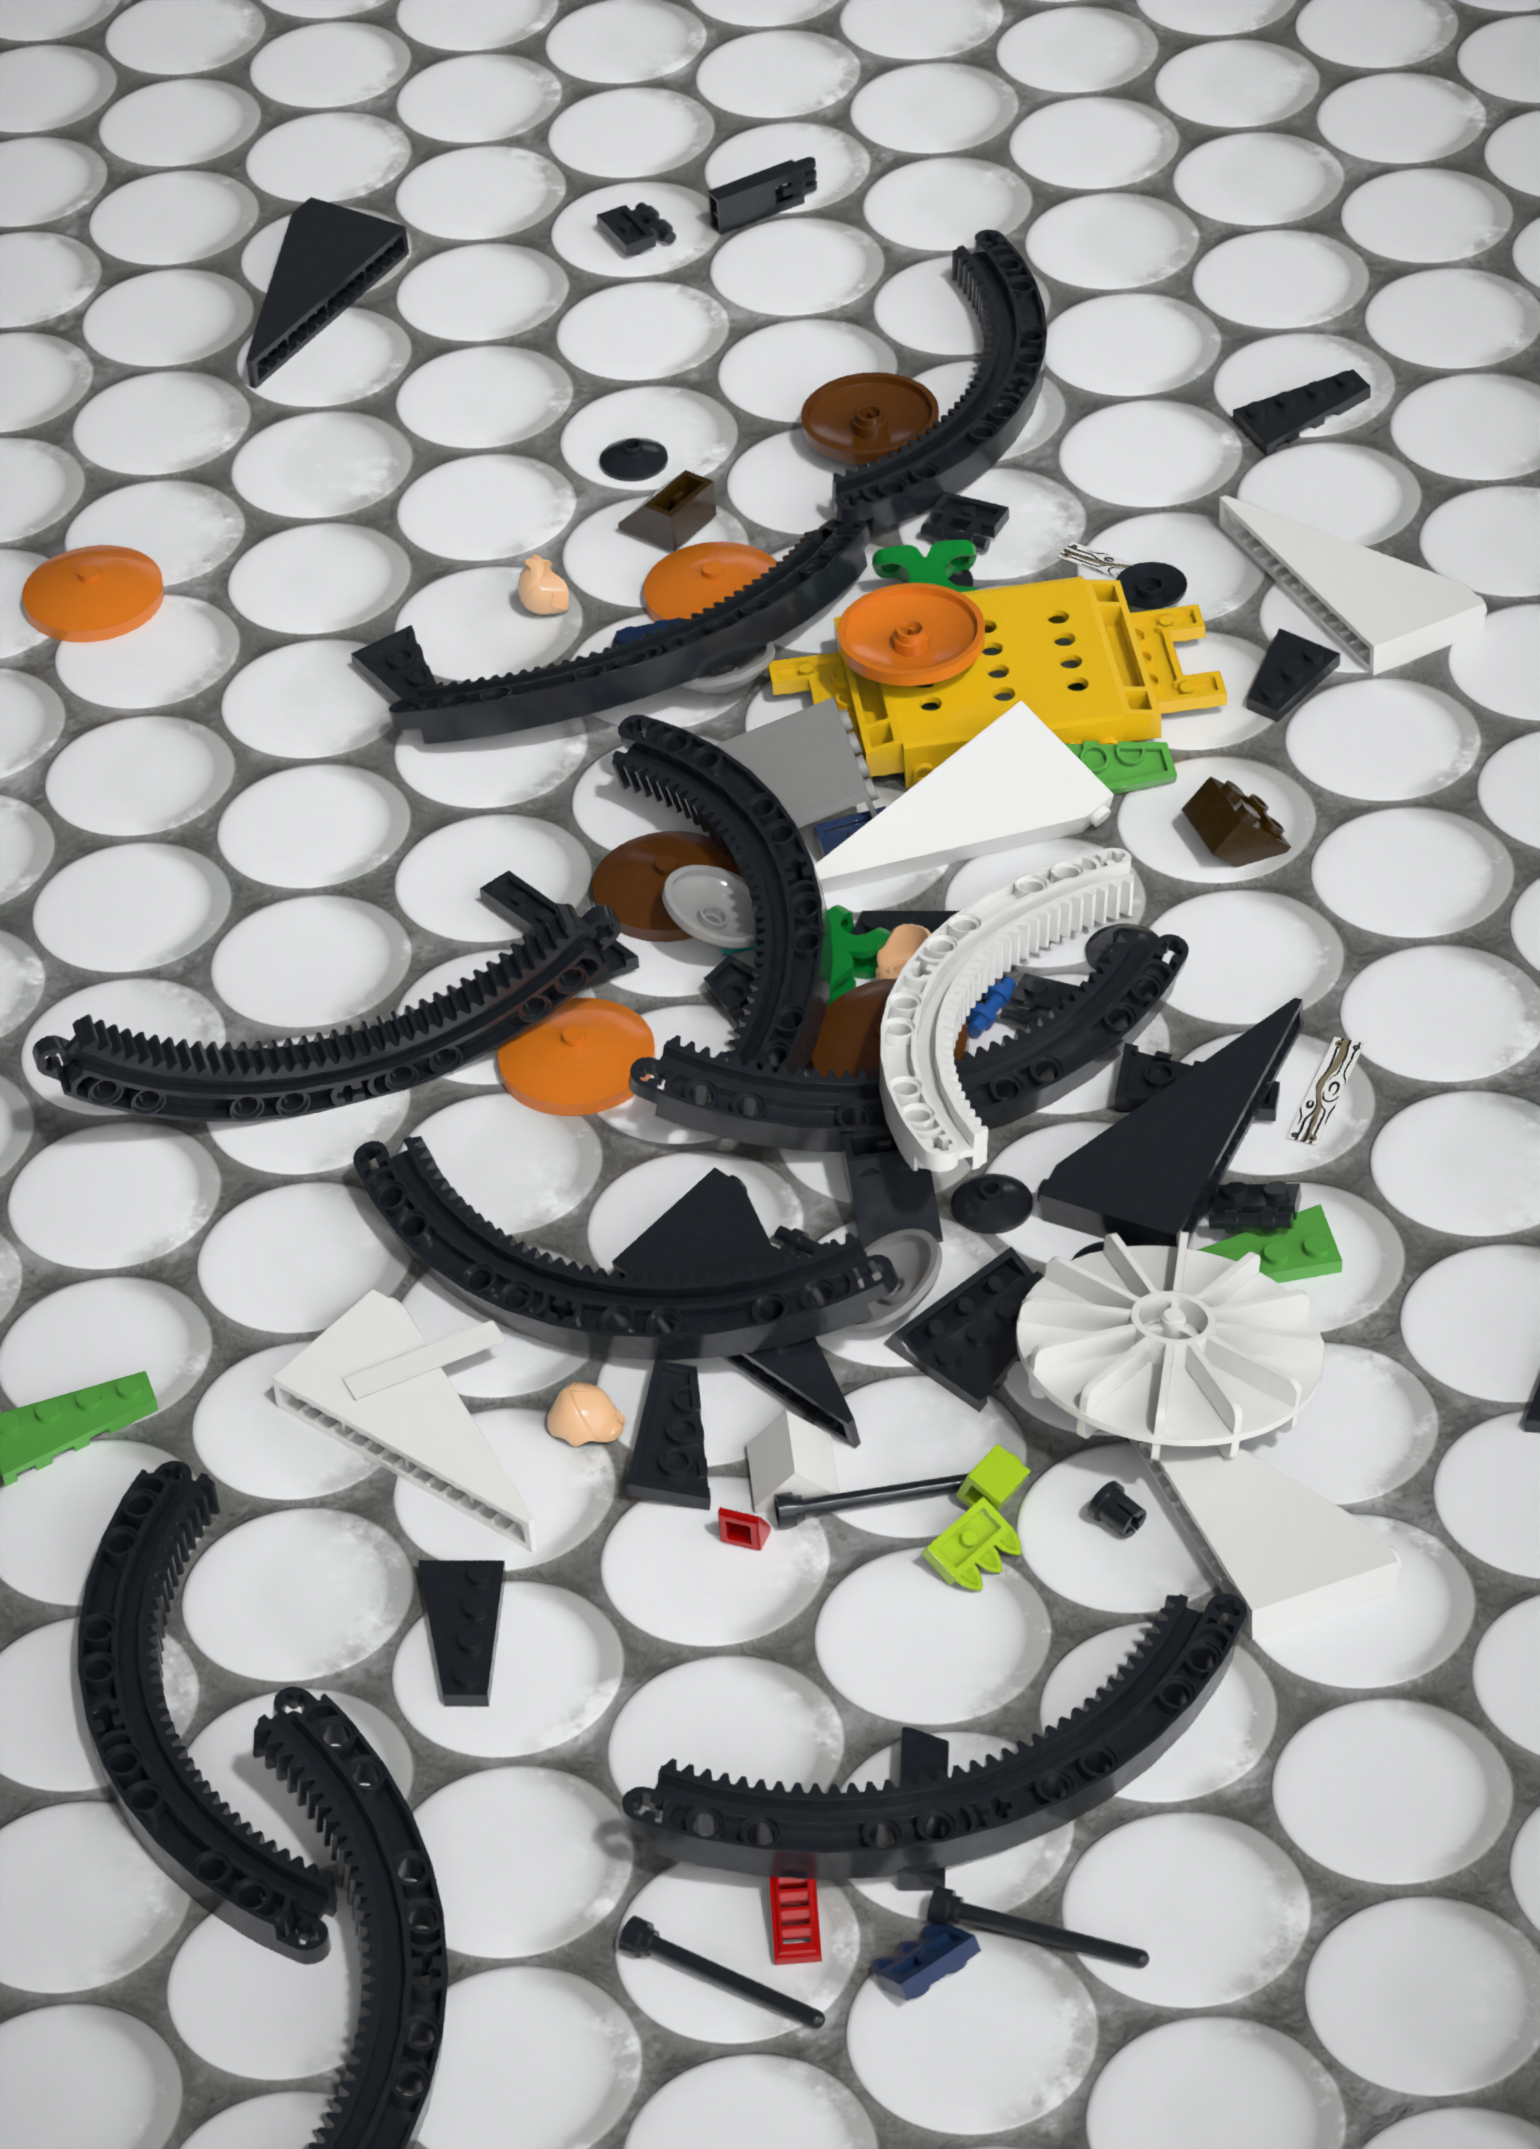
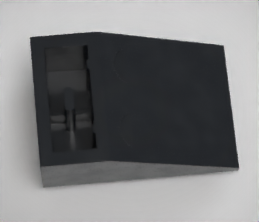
M889 1127L841 1134L843 1171L857 1234L863 1248L865 1249L888 1234L904 1229H921L930 1233L938 1243L943 1242L931 1170L918 1168V1171H913L898 1149Z

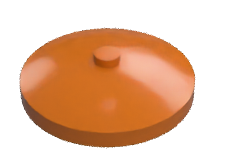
M707 542L679 549L662 558L649 571L643 589L647 613L654 622L680 617L691 619V614H702L703 608H714L713 603L724 602V597L734 596L733 592L742 591L744 585H752L753 579H761L760 574L769 573L768 568L776 567L775 563L777 561L771 555L758 548L734 542Z
M114 545L81 547L56 555L31 573L22 591L26 617L36 630L54 639L79 643L104 641L122 636L139 628L156 614L164 598L162 574L157 564L139 551Z
M903 583L886 586L863 595L844 611L837 628L838 649L841 657L852 670L870 680L896 686L932 684L963 672L977 660L985 645L984 617L978 606L971 599L958 591L944 586L927 583Z
M570 998L546 1018L498 1048L500 1077L504 1087L512 1097L531 1109L559 1116L594 1114L626 1102L635 1095L630 1090L628 1084L631 1065L642 1057L656 1059L654 1037L645 1020L626 1006L599 998ZM647 1074L644 1078L641 1077V1080L647 1082L651 1074Z

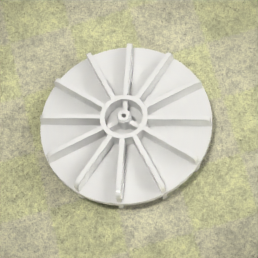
M1180 1232L1179 1247L1126 1246L1117 1233H1112L1105 1236L1102 1251L1090 1253L1071 1261L1055 1256L1047 1262L1045 1276L1034 1285L1021 1303L1016 1326L1017 1351L1022 1365L1029 1375L1028 1390L1035 1398L1048 1397L1063 1410L1078 1418L1076 1432L1085 1439L1101 1429L1118 1436L1152 1443L1150 1457L1152 1460H1159L1161 1445H1216L1225 1458H1232L1237 1456L1239 1443L1242 1440L1259 1436L1273 1429L1282 1433L1291 1431L1297 1424L1298 1413L1310 1402L1317 1391L1324 1367L1325 1344L1315 1321L1309 1314V1296L1301 1289L1288 1291L1273 1279L1260 1273L1261 1258L1254 1252L1247 1253L1236 1262L1219 1255L1187 1249L1189 1232Z

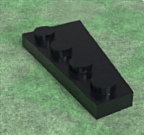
M655 1360L627 1477L626 1496L710 1510L711 1495L707 1479L708 1467L704 1451V1429L701 1423L697 1367Z

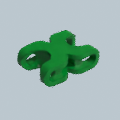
M968 540L936 542L931 546L927 557H923L918 548L912 545L886 547L878 550L872 557L873 569L881 578L899 579L903 583L940 585L958 592L978 590L975 587L957 586L948 579L952 574L968 570L974 565L977 557L976 547Z
M835 905L828 910L832 931L833 966L827 1007L839 996L857 987L854 978L870 979L876 977L875 971L879 967L877 953L886 944L892 933L885 928L879 927L867 934H851L854 929L853 912L840 905Z

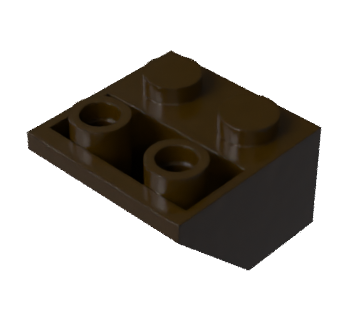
M685 470L660 487L618 523L619 529L675 551L716 516L714 481Z
M1210 776L1181 809L1210 852L1235 867H1241L1287 853L1291 848L1282 835L1285 832L1282 825L1266 813L1269 809L1267 804L1255 794H1251L1249 797L1244 795L1242 790L1231 781L1227 780L1225 783H1222Z

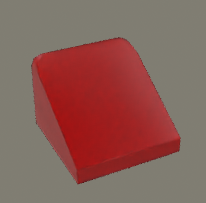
M721 1507L718 1510L720 1540L722 1542L754 1550H762L771 1532L770 1525L759 1516Z

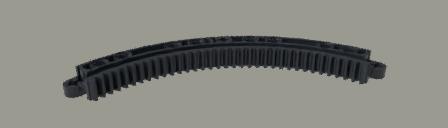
M982 230L975 235L973 254H970L964 245L958 246L952 253V280L957 281L958 287H963L962 293L967 294L968 301H972L971 307L975 308V315H978V322L981 323V330H983V357L980 360L977 373L974 374V381H970V388L965 389V395L960 396V402L954 403V409H948V416L942 415L941 422L935 421L933 428H926L925 435L918 434L917 441L908 440V447L900 445L898 446V452L890 450L888 457L878 456V463L872 460L867 461V468L857 465L856 472L846 469L845 476L833 473L832 509L835 511L834 515L838 521L845 523L862 520L867 523L872 532L902 522L933 507L944 492L957 493L994 465L1016 441L1032 416L1043 387L1046 364L1047 326L1045 307L1036 280L1024 259L999 231Z
M862 520L845 522L835 529L826 542H824L821 529L805 532L804 538L799 539L800 543L794 545L795 549L789 550V555L782 557L783 561H777L775 563L776 567L768 568L769 573L760 574L761 579H753L752 585H744L742 591L733 592L734 596L724 597V602L713 603L714 608H703L702 614L693 613L691 614V619H680V624H668V629L666 630L656 629V634L654 635L643 634V639L632 638L629 644L618 643L614 649L603 648L602 653L593 651L590 652L589 657L576 656L575 661L565 659L560 665L549 663L546 668L536 666L530 672L522 669L516 675L512 672H507L504 677H499L496 674L488 680H485L484 677L478 678L475 682L466 679L461 684H457V681H452L448 685L439 682L434 687H431L430 683H426L416 690L418 698L403 699L389 706L393 727L396 729L421 728L424 744L500 735L604 711L701 677L766 646L771 641H775L806 622L842 594L868 566L864 550L870 542L867 523Z
M636 714L625 718L618 727V733L623 746L628 751L623 753L616 750L612 755V765L622 789H627L631 786L634 793L642 790L645 797L648 798L653 795L656 802L663 800L666 807L673 805L675 812L680 813L683 811L686 819L692 817L693 823L696 826L700 824L703 832H709L711 839H716L718 846L724 848L727 856L730 855L732 863L736 864L750 891L749 894L753 902L752 907L755 912V930L757 932L755 936L758 945L755 947L757 958H754L756 969L752 970L754 981L750 982L752 992L747 993L749 1004L743 1006L746 1016L739 1017L741 1028L734 1029L736 1039L729 1040L728 1042L731 1051L725 1052L726 1062H731L735 1056H740L741 1066H746L752 1059L755 1060L759 1070H762L766 1063H771L772 1070L775 1073L779 1071L782 1065L787 1067L789 1075H794L798 1067L802 1068L803 1072H805L816 1047L829 1001L833 953L831 923L823 888L797 825L777 796L750 769L718 746L687 730L648 716Z
M556 903L554 907L557 914H545L544 918L547 924H535L533 926L536 932L534 936L524 933L522 935L523 945L512 943L510 947L513 953L509 955L500 952L498 954L500 959L498 964L491 961L486 962V972L475 969L473 971L474 979L470 981L462 977L460 979L461 987L458 989L448 985L446 986L447 995L443 996L435 992L433 993V1002L431 1003L422 998L419 1000L418 1009H413L410 1005H406L404 1014L401 1016L397 1012L391 1011L388 1021L377 1016L373 1026H370L366 1021H362L360 1029L355 1031L351 1025H348L343 1035H340L336 1029H333L329 1038L326 1039L319 1032L316 1033L314 1040L309 1042L306 1035H303L298 1044H293L291 1038H286L283 1046H278L274 1039L270 1041L267 1048L262 1047L261 1041H256L252 1049L247 1048L246 1042H241L237 1049L232 1048L231 1042H226L221 1049H218L214 1041L206 1049H203L201 1041H196L189 1048L186 1039H182L175 1046L171 1037L160 1043L158 1035H153L150 1039L146 1040L144 1032H139L133 1037L129 1028L119 1033L118 1027L115 1024L106 1029L104 1020L100 1019L93 1023L91 1015L87 1014L79 1020L76 1019L72 1024L75 1036L70 1041L56 1035L46 1036L35 1043L32 1054L38 1071L43 1075L60 1081L65 1095L97 1106L141 1116L185 1121L247 1122L292 1118L319 1113L407 1090L452 1072L501 1047L546 1018L597 977L609 965L604 951L617 939L622 927L615 910L610 906H595L582 917H579L573 905L569 903ZM58 1053L60 1055L63 1066L61 1065L59 1057L56 1056Z
M1121 931L1117 942L1113 943L1111 952L1106 953L1104 962H1099L1096 972L1089 974L1087 982H1081L1079 991L1073 990L1071 992L1069 1000H1061L1059 1009L1053 1006L1048 1017L1042 1014L1039 1016L1037 1024L1029 1022L1026 1032L1017 1029L1013 1039L1008 1035L1003 1036L1001 1045L992 1041L988 1051L981 1046L977 1047L975 1057L968 1051L963 1052L961 1062L954 1057L958 1082H961L962 1085L961 1091L965 1092V1100L970 1101V1109L975 1110V1117L981 1118V1126H987L988 1130L997 1128L1047 1107L1093 1079L1119 1057L1124 1051L1125 1042L1133 1044L1156 1018L1172 994L1175 982L1185 966L1189 953V947L1185 940L1177 935L1165 934L1155 941L1152 949H1148L1137 944L1138 933ZM1172 951L1175 954L1172 955L1168 964L1163 961L1164 954ZM676 1035L670 1041H666L660 1060L651 1057L637 1059L631 1065L628 1084L630 1090L638 1097L657 1104L655 1116L693 1130L743 1143L795 1151L842 1153L841 1134L889 1127L886 1122L879 1090L880 1069H875L873 1078H869L864 1070L859 1071L858 1078H853L849 1070H844L842 1078H837L833 1070H829L826 1077L821 1078L818 1069H813L810 1076L806 1077L800 1067L796 1069L794 1075H789L787 1067L784 1065L775 1073L772 1070L771 1063H766L762 1070H759L755 1060L752 1059L746 1066H741L740 1056H735L731 1062H726L725 1052L722 1051L715 1058L710 1057V1048L707 1046L698 1053L695 1051V1042L691 1041L684 1047L680 1046L681 1036ZM647 1074L654 1076V1078L648 1079L647 1082L641 1080V1077L644 1078ZM665 1080L664 1089H659L658 1085L661 1086Z
M421 1136L404 1139L403 1141L408 1150L393 1157L386 1146L379 1141L364 1143L355 1151L353 1156V1163L362 1183L388 1228L409 1256L443 1289L487 1318L518 1333L567 1349L629 1359L685 1360L728 1357L777 1348L834 1332L872 1317L868 1304L889 1295L898 1284V1275L890 1259L884 1255L867 1256L859 1237L856 1238L850 1232L845 1234V1243L842 1245L835 1239L830 1240V1247L827 1251L820 1245L815 1246L814 1255L811 1257L804 1250L800 1251L797 1262H793L788 1255L784 1256L782 1266L777 1267L773 1260H769L764 1271H761L757 1264H752L749 1274L746 1275L741 1267H737L733 1277H729L724 1269L720 1271L717 1279H713L708 1271L704 1273L701 1281L697 1280L694 1273H689L685 1282H683L679 1274L676 1273L669 1282H667L663 1274H658L652 1282L648 1273H643L637 1281L633 1272H628L622 1278L618 1270H614L608 1276L604 1268L600 1267L594 1273L590 1265L587 1264L580 1270L575 1261L566 1265L562 1257L553 1260L548 1252L541 1256L536 1247L529 1250L525 1242L517 1243L511 1234L506 1237L501 1228L495 1229L491 1221L486 1222L480 1213L476 1214L470 1204L467 1205L463 1197L459 1196L456 1190L450 1186L448 1180L436 1165L434 1157ZM374 1158H376L379 1168L375 1170L371 1168L370 1162ZM880 1272L882 1278L874 1281L872 1275ZM862 1279L863 1281V1288H861L858 1280Z
M168 1461L161 1464L154 1473H147V1470L142 1469L120 1501L101 1538L86 1582L78 1627V1673L93 1750L110 1796L129 1829L170 1879L202 1908L245 1937L298 1963L305 1965L316 1964L323 1961L331 1950L328 1927L320 1919L324 1914L333 1917L337 1912L336 1905L338 1899L332 1871L327 1870L319 1875L317 1864L313 1863L305 1868L303 1857L298 1856L291 1860L289 1849L284 1848L278 1851L276 1841L273 1839L265 1843L262 1831L253 1833L252 1825L249 1821L242 1823L238 1812L231 1813L227 1801L221 1803L219 1793L211 1791L210 1782L208 1780L203 1781L200 1769H195L192 1757L188 1758L186 1747L182 1746L180 1736L176 1734L174 1722L171 1721L164 1695L162 1680V1652L164 1651L162 1639L166 1636L164 1626L168 1625L166 1613L171 1611L169 1600H174L173 1588L179 1586L178 1575L184 1573L183 1562H189L190 1560L189 1550H195L197 1547L195 1538H202L204 1536L202 1526H210L212 1524L210 1514L220 1513L215 1482L205 1473H201L196 1481L193 1480L190 1467L181 1461ZM313 1937H316V1938H317V1941H314V1940H311V1939H312ZM300 1939L303 1941H307L305 1945L301 1944Z
M1182 1594L1167 1595L1165 1606L1160 1609L1158 1620H1154L1151 1632L1145 1634L1144 1644H1138L1135 1656L1130 1655L1127 1658L1126 1668L1121 1666L1118 1668L1116 1679L1110 1677L1107 1680L1106 1689L1098 1688L1094 1700L1086 1698L1083 1710L1074 1707L1071 1711L1070 1720L1063 1716L1060 1717L1057 1729L1047 1725L1044 1737L1033 1733L1031 1734L1029 1745L1021 1740L1016 1742L1015 1754L1006 1747L1001 1749L1000 1760L991 1754H987L984 1767L975 1760H971L968 1772L955 1765L953 1766L952 1777H948L940 1769L936 1771L935 1781H931L924 1773L919 1774L918 1785H914L908 1777H902L900 1788H896L890 1779L884 1781L883 1790H877L873 1782L869 1781L864 1792H860L854 1783H849L846 1793H841L837 1784L831 1783L828 1793H823L819 1784L813 1783L809 1793H804L801 1784L795 1782L792 1790L788 1792L785 1791L782 1781H777L772 1790H767L764 1779H759L754 1787H749L745 1776H741L736 1784H730L728 1773H723L715 1781L712 1780L711 1769L707 1768L700 1776H695L694 1765L688 1764L682 1771H678L677 1760L672 1758L664 1766L661 1765L655 1789L643 1786L635 1787L627 1791L623 1796L621 1804L622 1824L634 1834L656 1840L655 1854L698 1866L769 1877L810 1878L816 1880L887 1877L897 1875V1870L899 1869L913 1871L940 1869L1005 1851L1060 1828L1104 1803L1159 1760L1189 1729L1225 1677L1233 1660L1235 1646L1244 1629L1247 1613L1245 1603L1234 1595L1218 1594L1210 1599L1204 1613L1186 1608L1188 1596ZM1223 1613L1232 1615L1228 1618L1226 1627L1218 1624L1219 1617ZM642 1806L650 1808V1810H645L642 1815H637L635 1813V1811H639ZM663 1811L662 1823L656 1822V1818L659 1819L660 1814Z
M287 1687L279 1691L275 1696L273 1718L269 1719L264 1714L258 1719V1724L254 1729L253 1756L255 1758L265 1756V1768L267 1770L276 1768V1779L278 1781L287 1780L286 1791L289 1794L297 1792V1805H306L307 1819H315L314 1830L316 1833L323 1832L322 1843L324 1847H330L331 1861H337V1875H343L342 1888L343 1890H348L347 1903L352 1905L351 1917L352 1920H355V1936H358L357 1948L360 1951L359 1965L361 1967L360 1981L362 1983L357 2033H355L354 2049H351L350 2064L345 2069V2081H341L339 2085V2097H334L332 2112H327L325 2116V2127H319L317 2130L316 2143L310 2142L308 2149H414L429 2110L441 2060L448 1983L444 1912L433 1865L410 1807L386 1765L356 1725L325 1693L321 1695L320 1700H317L310 1692L303 1688ZM288 1706L289 1708L293 1709V1711L286 1713L285 1709ZM298 1707H301V1708H302L301 1714H300L299 1712L295 1711L294 1709H296V1708H298ZM361 1783H367V1784H370V1785L365 1786V1785H360V1784H361ZM404 1879H415V1880H417V1881H415V1882H408V1881H405ZM415 1926H425L428 1929H417ZM430 1975V1984H422L421 1976ZM416 2041H422L428 2043L429 2045L417 2046L413 2043ZM409 2090L416 2092L417 2094L407 2096L400 2092Z

